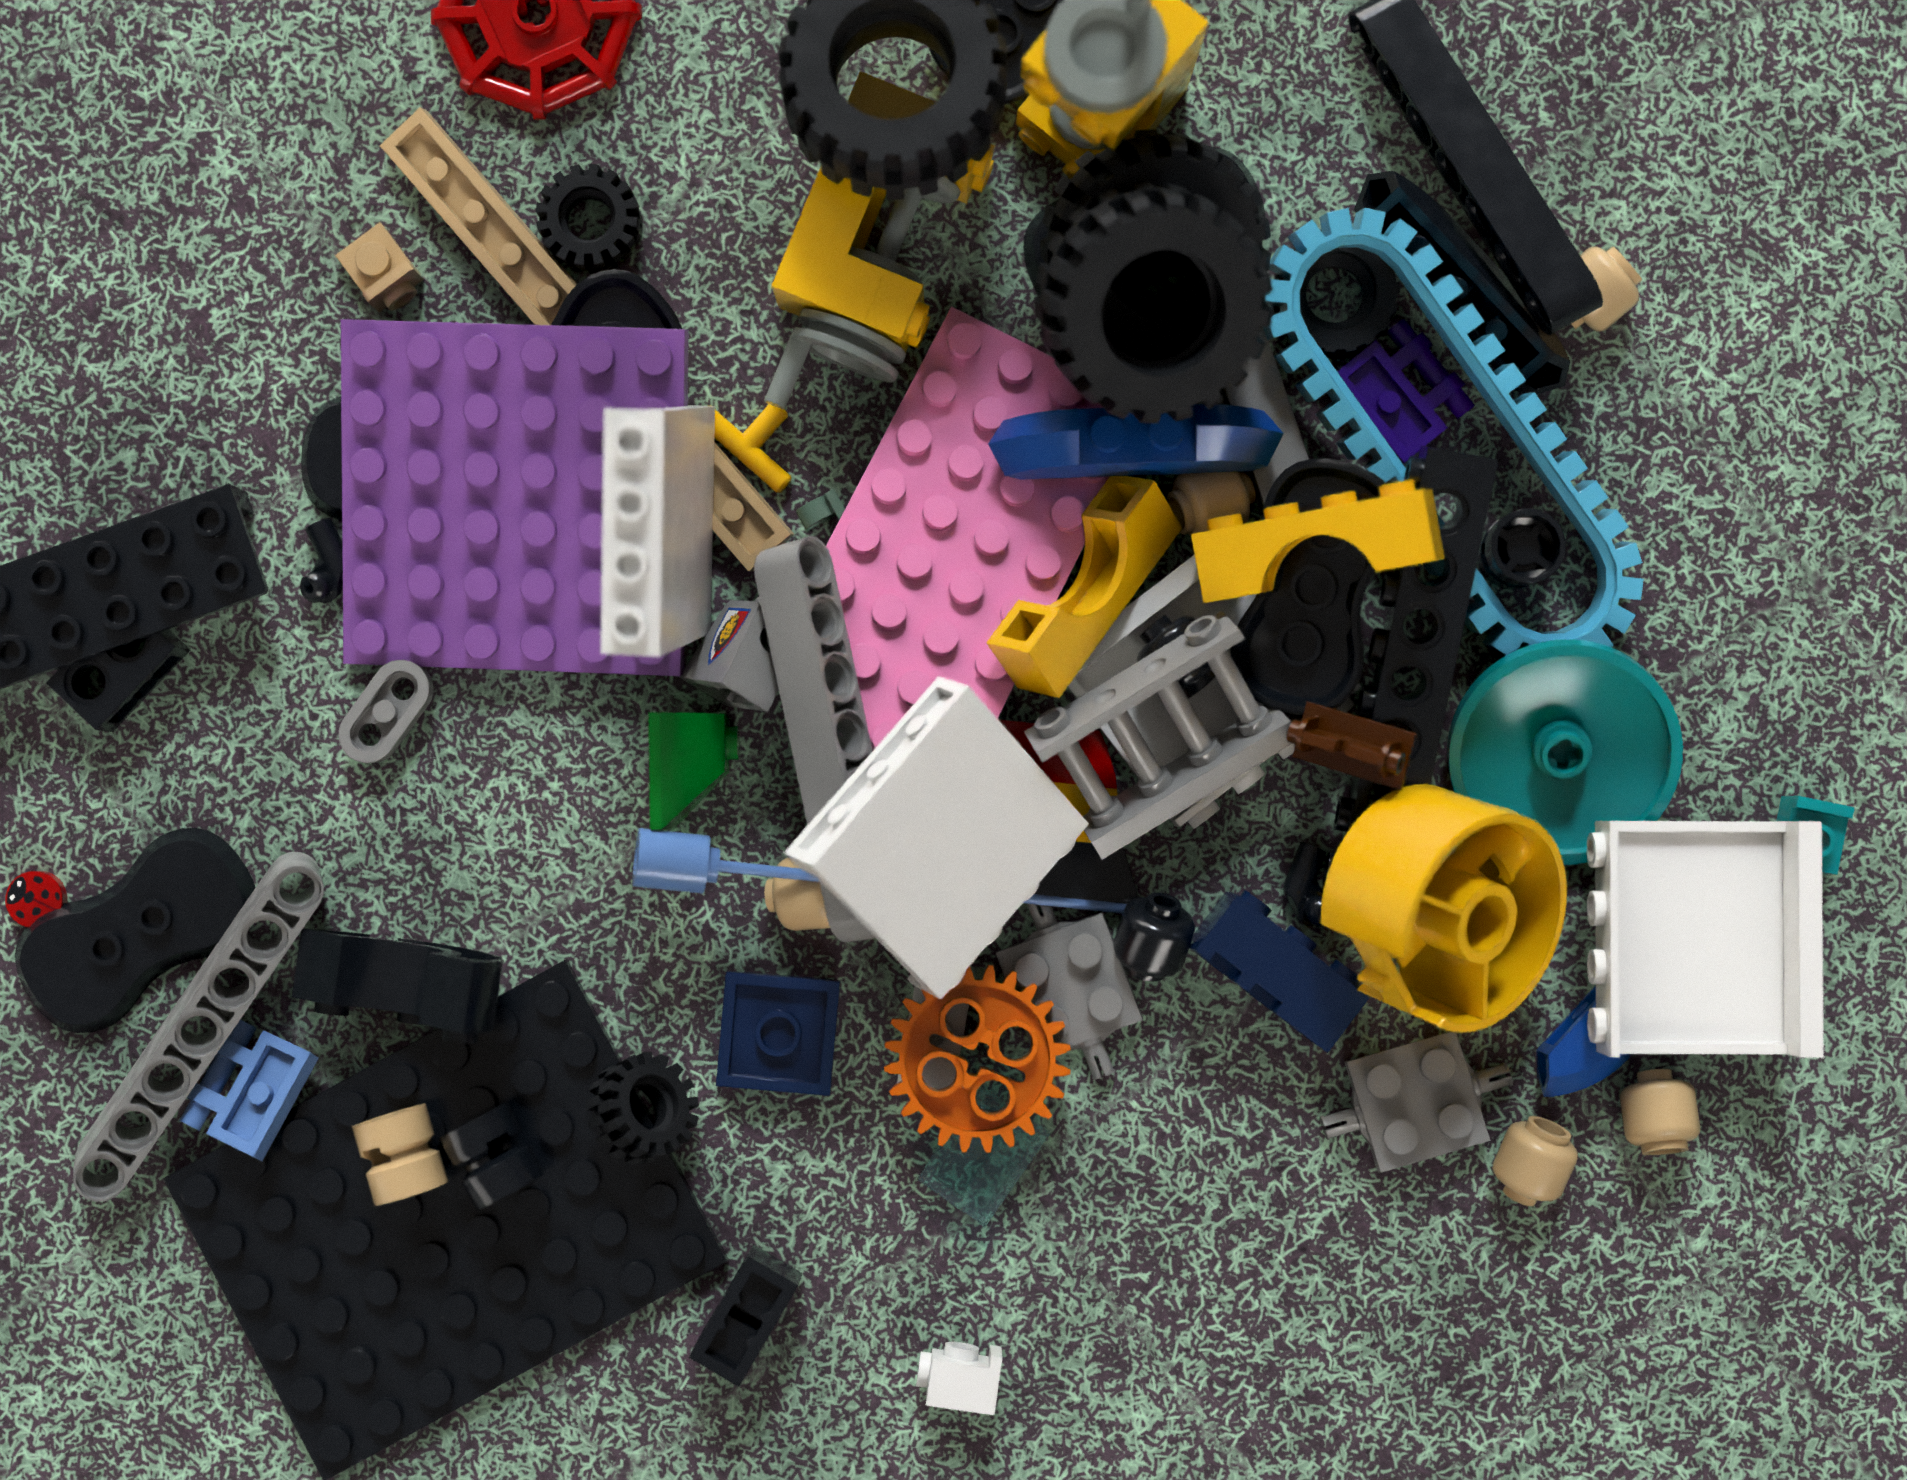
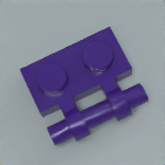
M1403 318L1386 332L1400 349L1398 352L1390 357L1375 340L1337 371L1402 464L1408 461L1410 456H1414L1419 452L1421 446H1426L1448 428L1434 411L1439 405L1444 403L1457 419L1475 406L1461 388L1465 385L1463 380L1455 371L1449 374L1429 348L1433 346L1423 332L1417 335ZM1410 364L1415 367L1432 388L1423 397L1402 372Z

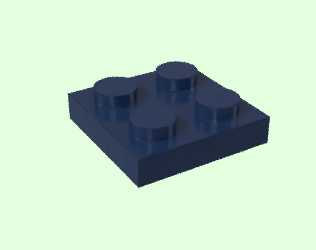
M726 971L716 1086L830 1096L841 980Z

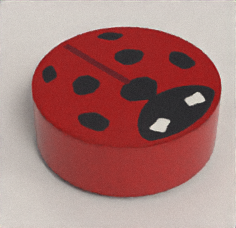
M29 871L20 874L10 883L6 892L5 903L7 911L14 921L22 926L30 927L39 917L60 909L64 903H67L68 897L64 884L57 876L46 871Z

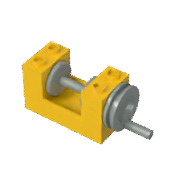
M1064 0L1057 6L1046 30L1022 58L1020 77L1025 80L1023 87L1029 96L1017 110L1016 125L1021 128L1018 133L1019 137L1036 153L1045 155L1049 150L1063 161L1065 166L1062 170L1071 179L1080 169L1075 161L1088 150L1092 154L1097 155L1105 150L1104 143L1114 151L1124 138H1134L1136 130H1155L1188 89L1209 21L1183 0Z
M861 71L847 101L851 106L869 116L892 120L917 115L936 103V101ZM990 144L989 150L981 161H974L970 158L968 160V173L955 183L950 182L947 176L938 179L937 192L921 197L918 187L903 189L904 199H896L874 253L864 250V247L883 204L886 190L873 187L870 197L852 192L850 179L844 177L841 183L835 184L822 175L820 167L771 285L778 307L797 315L798 320L806 328L795 327L765 396L764 401L785 410L808 352L865 377L884 382L896 381L899 372L890 363H903L909 345L919 348L931 318L927 316L930 305L924 303V286L921 280L912 271L895 262L921 198L939 203H954L958 200L967 204L973 189L982 193L995 161L992 160L995 145Z

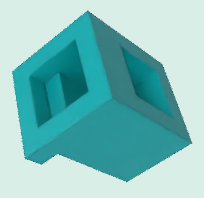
M1781 796L1776 821L1822 822V874L1838 875L1848 819H1853L1855 807L1803 796Z

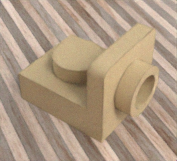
M381 222L335 255L360 288L366 301L378 312H381L386 307L390 311H394L406 305L417 294L414 286L424 280Z

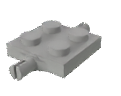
M1027 904L1036 931L1023 942L996 952L1004 977L1011 971L1016 972L1015 990L1019 992L1031 983L1037 985L1031 1002L1037 1005L1043 1001L1051 1000L1054 1005L1044 1016L1046 1022L1062 1020L1065 1023V1027L1053 1035L1054 1042L1067 1043L1071 1046V1049L1082 1048L1092 1080L1102 1078V1072L1096 1056L1099 1058L1105 1076L1114 1073L1115 1069L1111 1064L1103 1040L1117 1029L1142 1021L1143 1016L1126 971L1115 955L1113 948L1114 940L1103 912L1079 921L1058 922L1052 906L1040 905L1044 914L1042 915L1038 905ZM1025 1030L1029 1043L1031 1045L1030 1034L1027 1030Z
M1449 1031L1346 1061L1345 1065L1353 1089L1352 1108L1326 1116L1322 1115L1320 1116V1121L1324 1127L1344 1121V1124L1323 1130L1327 1140L1359 1130L1370 1145L1377 1171L1382 1173L1491 1141L1481 1112V1094L1507 1086L1511 1087L1513 1086L1512 1076H1505L1489 1081L1492 1077L1510 1072L1506 1062L1474 1072L1464 1058L1457 1032Z

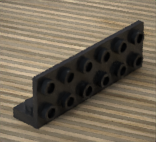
M226 484L1 565L0 690L267 594L269 588L244 520V516L254 513L247 492L231 484Z

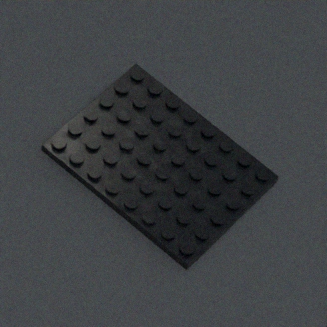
M568 959L499 995L494 1030L479 1033L477 1043H459L441 1039L442 1031L437 1029L291 1108L263 1161L225 1144L163 1178L323 1480L334 1477L724 1264L729 1259L672 1153L649 1163L642 1164L638 1162L631 1165L624 1163L625 1156L615 1160L608 1155L613 1146L611 1143L600 1148L595 1141L602 1132L599 1127L592 1130L589 1129L587 1120L595 1117L596 1111L586 1110V1100L596 1095L588 1090L593 1082L600 1079L597 1075L603 1070L621 1062L622 1059ZM633 1088L630 1092L632 1113L642 1126L652 1129L655 1121L638 1089ZM507 1102L521 1128V1132L517 1137L518 1143L530 1145L544 1174L510 1195L476 1211L462 1184V1180L467 1172L463 1167H453L438 1138L498 1105ZM426 1103L435 1133L428 1142L429 1148L440 1151L449 1182L405 1199L376 1206L374 1205L365 1175L372 1167L371 1160L360 1157L352 1126L394 1111ZM489 1150L488 1156L491 1159L495 1156L493 1152Z

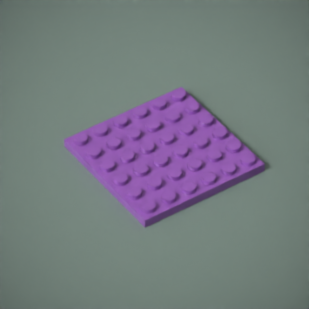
M341 319L343 664L385 665L394 660H407L416 663L420 667L659 676L683 675L685 645L661 657L601 654L604 408L655 409L688 406L689 329Z

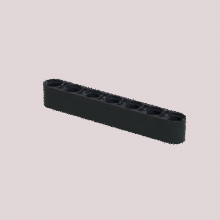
M1370 0L1350 11L1348 14L1350 29L1353 34L1359 32L1366 46L1362 50L1538 327L1550 336L1602 307V293L1594 276L1416 1Z

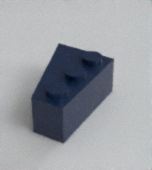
M1244 890L1241 895L1226 891L1195 931L1189 948L1308 1040L1328 1053L1369 999L1364 993L1357 991V987L1361 983L1357 979L1358 975L1336 959L1328 966L1312 953L1317 946L1315 942L1292 925H1289L1285 931L1267 917L1272 910L1248 891Z

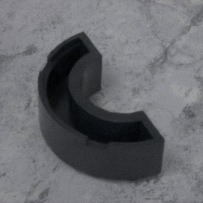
M303 928L300 935L292 997L315 1002L314 1012L328 1015L348 1016L350 1007L397 1012L396 1021L438 1028V1030L442 1031L441 1039L459 1043H477L479 1033L494 1030L503 960L502 957L494 954L445 944L402 938L389 940L369 937V934Z

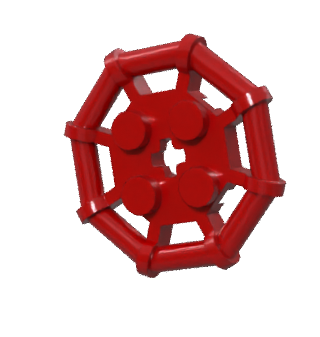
M440 0L438 6L431 10V24L437 26L461 78L460 88L469 96L477 93L531 113L534 120H546L548 113L604 88L610 91L617 84L614 77L636 21L642 19V5L635 2V0L592 2V0H536L540 7L551 6V12L545 16V22L537 26L533 22L524 23L521 20V17L528 13L526 4L533 0H477L473 6H463L464 0ZM611 19L612 22L596 60L585 50L586 44L591 38L595 21ZM464 24H479L489 46V49L478 60L462 28ZM574 60H577L587 70L545 89V73ZM501 62L518 70L529 72L530 89L493 76L491 73Z

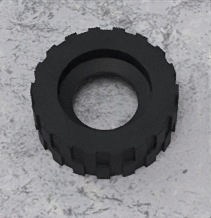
M1358 247L1336 248L1318 258L1307 270L1300 289V313L1309 333L1326 357H1329V360L1341 359L1345 355L1352 357L1359 354L1384 333L1391 324L1389 323L1391 318L1397 311L1399 303H1396V298L1400 293V283L1396 282L1394 270L1377 254ZM1326 268H1341L1348 271L1357 279L1361 287L1362 299L1359 309L1352 317L1342 322H1327L1320 319L1312 312L1307 302L1306 290L1310 279L1316 273ZM1275 273L1274 280H1284L1283 277ZM1272 306L1273 315L1280 313V306Z

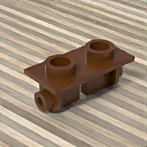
M1307 701L1302 721L1293 720L1288 728L1287 742L1295 744L1294 758L1402 790L1417 733Z

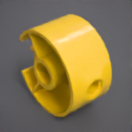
M1415 784L1405 786L1402 790H1394L1372 804L1345 835L1327 874L1321 904V924L1352 939L1365 964V968L1357 976V979L1363 983L1357 991L1448 1031L1464 1033L1481 1030L1499 1022L1513 1012L1534 990L1549 966L1560 939L1566 912L1567 882L1563 859L1554 839L1548 831L1531 818L1522 816L1509 808L1482 802L1435 785ZM1391 958H1394L1399 965L1400 974Z

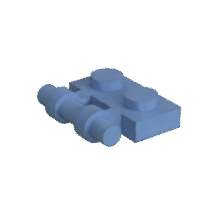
M240 1020L214 1057L200 1084L196 1083L187 1096L190 1102L179 1121L200 1131L208 1115L213 1111L217 1114L206 1134L263 1161L319 1057L264 1030L254 1048L250 1050L246 1047L257 1028ZM236 1065H239L242 1069L226 1097L221 1095Z

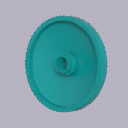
M1575 639L1551 640L1528 645L1513 651L1488 667L1473 682L1461 699L1453 716L1447 741L1448 772L1454 792L1482 802L1509 808L1522 816L1536 821L1554 839L1564 865L1588 862L1586 851L1587 838L1589 833H1595V821H1657L1674 795L1683 763V739L1679 719L1667 694L1656 679L1637 661L1614 648L1591 641Z

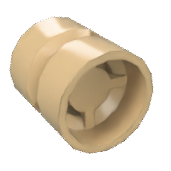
M426 1103L394 1111L352 1126L360 1157L371 1160L372 1167L365 1175L374 1205L377 1206L405 1199L449 1182L440 1151L429 1148L428 1142L435 1133Z

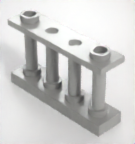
M1222 610L1215 615H1206L1196 619L1187 626L1185 633L1065 707H1055L1044 712L1037 718L1034 726L1024 731L1041 761L1044 762L1058 754L1090 806L1089 812L1083 815L1084 819L1089 823L1084 831L1102 860L1293 744L1287 742V732L1291 721L1280 709L1275 710L1265 705L1258 706L1227 649L1245 638L1240 629ZM1206 662L1209 664L1238 716L1236 723L1214 736L1208 735L1177 681ZM1155 693H1158L1189 747L1187 753L1165 766H1159L1127 711ZM1108 723L1140 777L1136 784L1116 796L1109 795L1078 743V740Z

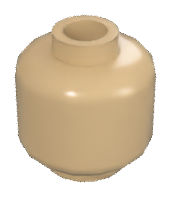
M1597 246L1590 247L1580 255L1598 283L1602 293L1603 306L1573 322L1571 325L1575 330L1585 323L1592 330L1597 332L1604 331L1639 301L1640 295L1636 285L1642 281V278L1613 246L1607 251Z
M1245 472L1178 474L1173 482L1172 491L1167 494L1166 501L1183 527L1180 533L1191 536L1194 533L1209 531L1207 520L1241 513L1243 524H1246L1250 516V504L1255 502V490L1251 479Z
M789 857L783 859L777 865L798 868ZM775 877L767 879L764 890L767 909L771 913L776 912L779 921L785 928L793 931L830 928L820 882Z
M1653 1069L1638 1072V1083L1628 1085L1620 1093V1105L1626 1140L1630 1144L1641 1146L1643 1155H1666L1688 1151V1142L1697 1138L1700 1133V1121L1694 1086L1684 1080L1673 1079L1672 1070Z
M1530 1116L1527 1121L1515 1122L1508 1127L1492 1167L1497 1179L1505 1185L1503 1192L1507 1197L1520 1204L1534 1206L1537 1201L1550 1202L1562 1196L1578 1157L1577 1149L1570 1142L1572 1135L1569 1131L1559 1124L1539 1116Z

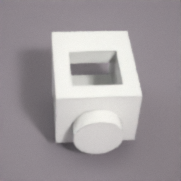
M946 1342L944 1350L932 1348V1353L921 1351L916 1386L927 1388L926 1406L995 1415L1002 1365V1347L990 1345L989 1356L978 1355L979 1347L963 1342Z

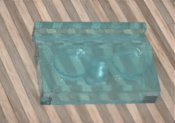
M984 1084L976 1092L977 1104L986 1111H998L1007 1103L1006 1099ZM1030 1118L1035 1130L1034 1135H1029L1020 1126L1012 1129L1014 1146L1009 1147L999 1134L993 1136V1145L990 1153L985 1152L981 1139L974 1137L967 1152H961L959 1135L952 1133L949 1140L943 1146L939 1145L918 1174L917 1180L963 1213L965 1212L977 1220L980 1225L986 1227L1051 1134L1050 1130Z

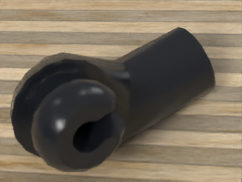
M331 518L317 521L305 529L318 555V559L308 576L302 577L300 590L303 597L312 603H329L337 598L343 589L342 539Z

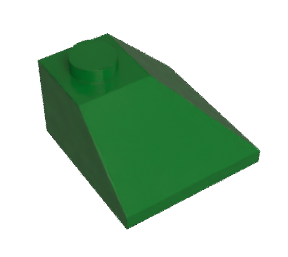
M648 712L650 830L675 829L729 773V760H739V727L729 726V716L724 713Z

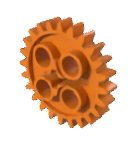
M988 964L982 979H975L973 971L969 966L962 981L950 989L942 999L921 989L925 997L921 1004L906 997L903 1000L906 1009L912 1014L910 1019L892 1018L891 1024L902 1032L903 1035L902 1039L885 1041L884 1045L888 1050L899 1053V1060L884 1065V1072L901 1074L902 1078L900 1082L889 1089L890 1095L908 1094L910 1100L902 1108L901 1115L905 1117L919 1111L923 1116L919 1122L917 1132L922 1134L933 1125H936L940 1128L938 1133V1145L943 1146L953 1133L959 1135L961 1152L965 1153L973 1137L981 1139L986 1153L991 1152L993 1136L999 1134L1009 1147H1013L1014 1135L1012 1129L1020 1126L1029 1135H1034L1035 1130L1030 1117L1034 1113L1048 1119L1053 1116L1043 1102L1046 1096L1053 1098L1064 1097V1092L1054 1085L1052 1081L1053 1077L1070 1075L1071 1072L1068 1067L1056 1063V1056L1070 1051L1071 1046L1067 1043L1054 1042L1053 1035L1061 1031L1065 1027V1023L1062 1020L1046 1022L1044 1016L1051 1010L1054 1003L1051 1000H1046L1034 1005L1031 1002L1037 989V985L1034 983L1029 984L1020 992L1015 990L1017 973L1011 971L1003 982L999 983L995 982L993 965ZM961 1003L974 1007L979 1016L976 1029L964 1036L955 1035L949 1031L945 1023L946 1014L949 1009ZM1017 1026L1028 1031L1031 1037V1046L1027 1054L1021 1058L1013 1059L1001 1053L998 1043L1000 1036L1006 1029ZM932 1034H938L971 1050H974L979 1042L985 1043L987 1045L986 1054L989 1058L1024 1072L1025 1078L1023 1081L1018 1082L986 1066H980L976 1073L969 1072L967 1070L968 1061L966 1058L931 1044L929 1038ZM932 1058H947L956 1068L955 1079L946 1088H933L923 1078V1067ZM995 1080L1000 1081L1007 1087L1009 1093L1008 1101L998 1111H986L977 1104L976 1092L981 1084L986 1081Z

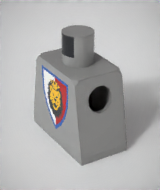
M759 595L755 601L730 600L725 604L707 635L684 668L683 675L679 678L725 706L768 712L779 688Z

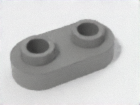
M394 660L383 665L346 714L339 727L340 745L350 758L362 763H379L393 755L432 700L434 691L433 681L426 669L411 661ZM408 678L414 685V693L409 699L401 700L396 694V685L400 680ZM371 724L376 725L381 732L379 742L373 746L367 745L362 737L364 729Z

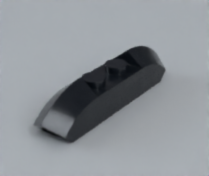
M1395 171L1368 174L1354 208L1355 212L1363 208L1386 212L1382 235L1391 223L1399 219L1415 229L1417 233L1405 249L1410 255L1420 248L1431 244L1443 262L1425 276L1433 284L1441 277L1452 274L1464 292L1446 304L1449 310L1454 313L1462 306L1473 304L1484 320L1482 324L1467 334L1468 337L1474 342L1483 335L1493 333L1505 349V352L1490 362L1492 367L1496 370L1501 365L1514 363L1526 379L1525 382L1514 389L1522 394L1535 392L1537 395L1565 386L1570 359L1555 333L1550 336L1545 334L1538 327L1503 271L1440 204L1404 176Z

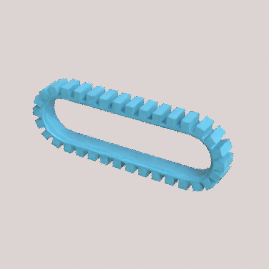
M1349 208L1327 212L1319 217L1321 230L1312 219L1289 235L1288 239L1298 252L1286 245H1282L1276 249L1270 260L1269 270L1283 277L1284 280L1271 279L1273 291L1264 295V301L1270 306H1280V313L1272 315L1271 326L1263 327L1267 340L1285 334L1288 335L1291 344L1274 356L1286 374L1294 372L1305 363L1312 373L1295 384L1306 402L1315 401L1325 393L1332 400L1331 403L1315 414L1327 431H1335L1346 422L1353 429V431L1336 442L1348 460H1357L1366 452H1369L1373 460L1364 465L1363 468L1375 473L1385 482L1396 483L1404 481L1406 468L1313 339L1300 313V289L1307 270L1321 255L1336 248L1358 247L1377 254L1394 270L1590 549L1597 565V589L1590 607L1576 622L1557 631L1536 632L1523 627L1507 612L1476 568L1470 598L1472 597L1475 602L1467 608L1464 622L1471 632L1482 634L1495 625L1482 643L1500 656H1506L1528 645L1560 639L1585 640L1613 647V643L1602 627L1604 626L1611 631L1625 634L1636 615L1619 606V599L1641 600L1644 579L1622 576L1623 569L1642 563L1637 543L1621 541L1613 544L1612 539L1629 527L1617 509H1602L1595 515L1592 513V509L1609 498L1597 480H1582L1576 486H1573L1570 482L1588 469L1576 451H1563L1556 457L1551 455L1550 452L1567 440L1557 423L1544 422L1535 429L1532 428L1530 422L1547 410L1535 392L1521 394L1515 400L1511 398L1509 393L1526 381L1514 363L1504 364L1492 371L1488 363L1505 352V349L1493 333L1483 335L1474 342L1468 337L1467 334L1484 322L1474 305L1462 306L1454 313L1449 310L1446 304L1464 292L1452 274L1441 277L1433 284L1425 276L1443 262L1431 244L1420 248L1410 255L1405 249L1417 231L1399 219L1391 223L1382 235L1386 212L1363 208L1356 212L1353 227ZM1437 513L1439 525H1444V521ZM1443 559L1422 563L1430 575L1440 576L1444 570Z

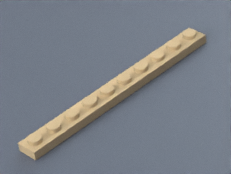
M419 107L380 147L534 325H551L565 298L577 283L431 114ZM714 442L712 530L748 572H753L756 557L761 551L784 544L794 533Z

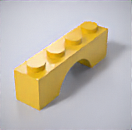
M1110 476L1081 515L1085 533L1084 556L1072 586L1060 599L1049 605L1018 600L986 642L1017 688L1060 698L1183 528L1155 480L1130 476Z
M1407 480L1378 486L1380 498L1357 502L1356 491L1321 497L1322 509L1300 513L1298 502L1264 508L1265 520L1243 524L1241 513L1208 519L1209 531L1191 534L1203 603L1273 591L1278 569L1287 554L1299 543L1317 535H1331L1350 542L1367 557L1376 572L1445 559L1433 490H1416L1414 480Z

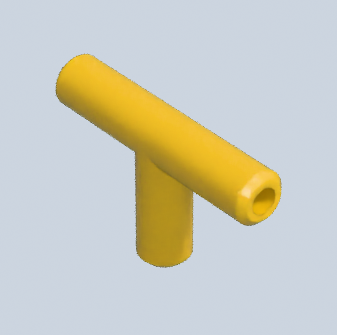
M768 404L742 433L715 409L714 438L776 493L783 492L792 481L791 475L760 448L785 421L788 413L784 409Z

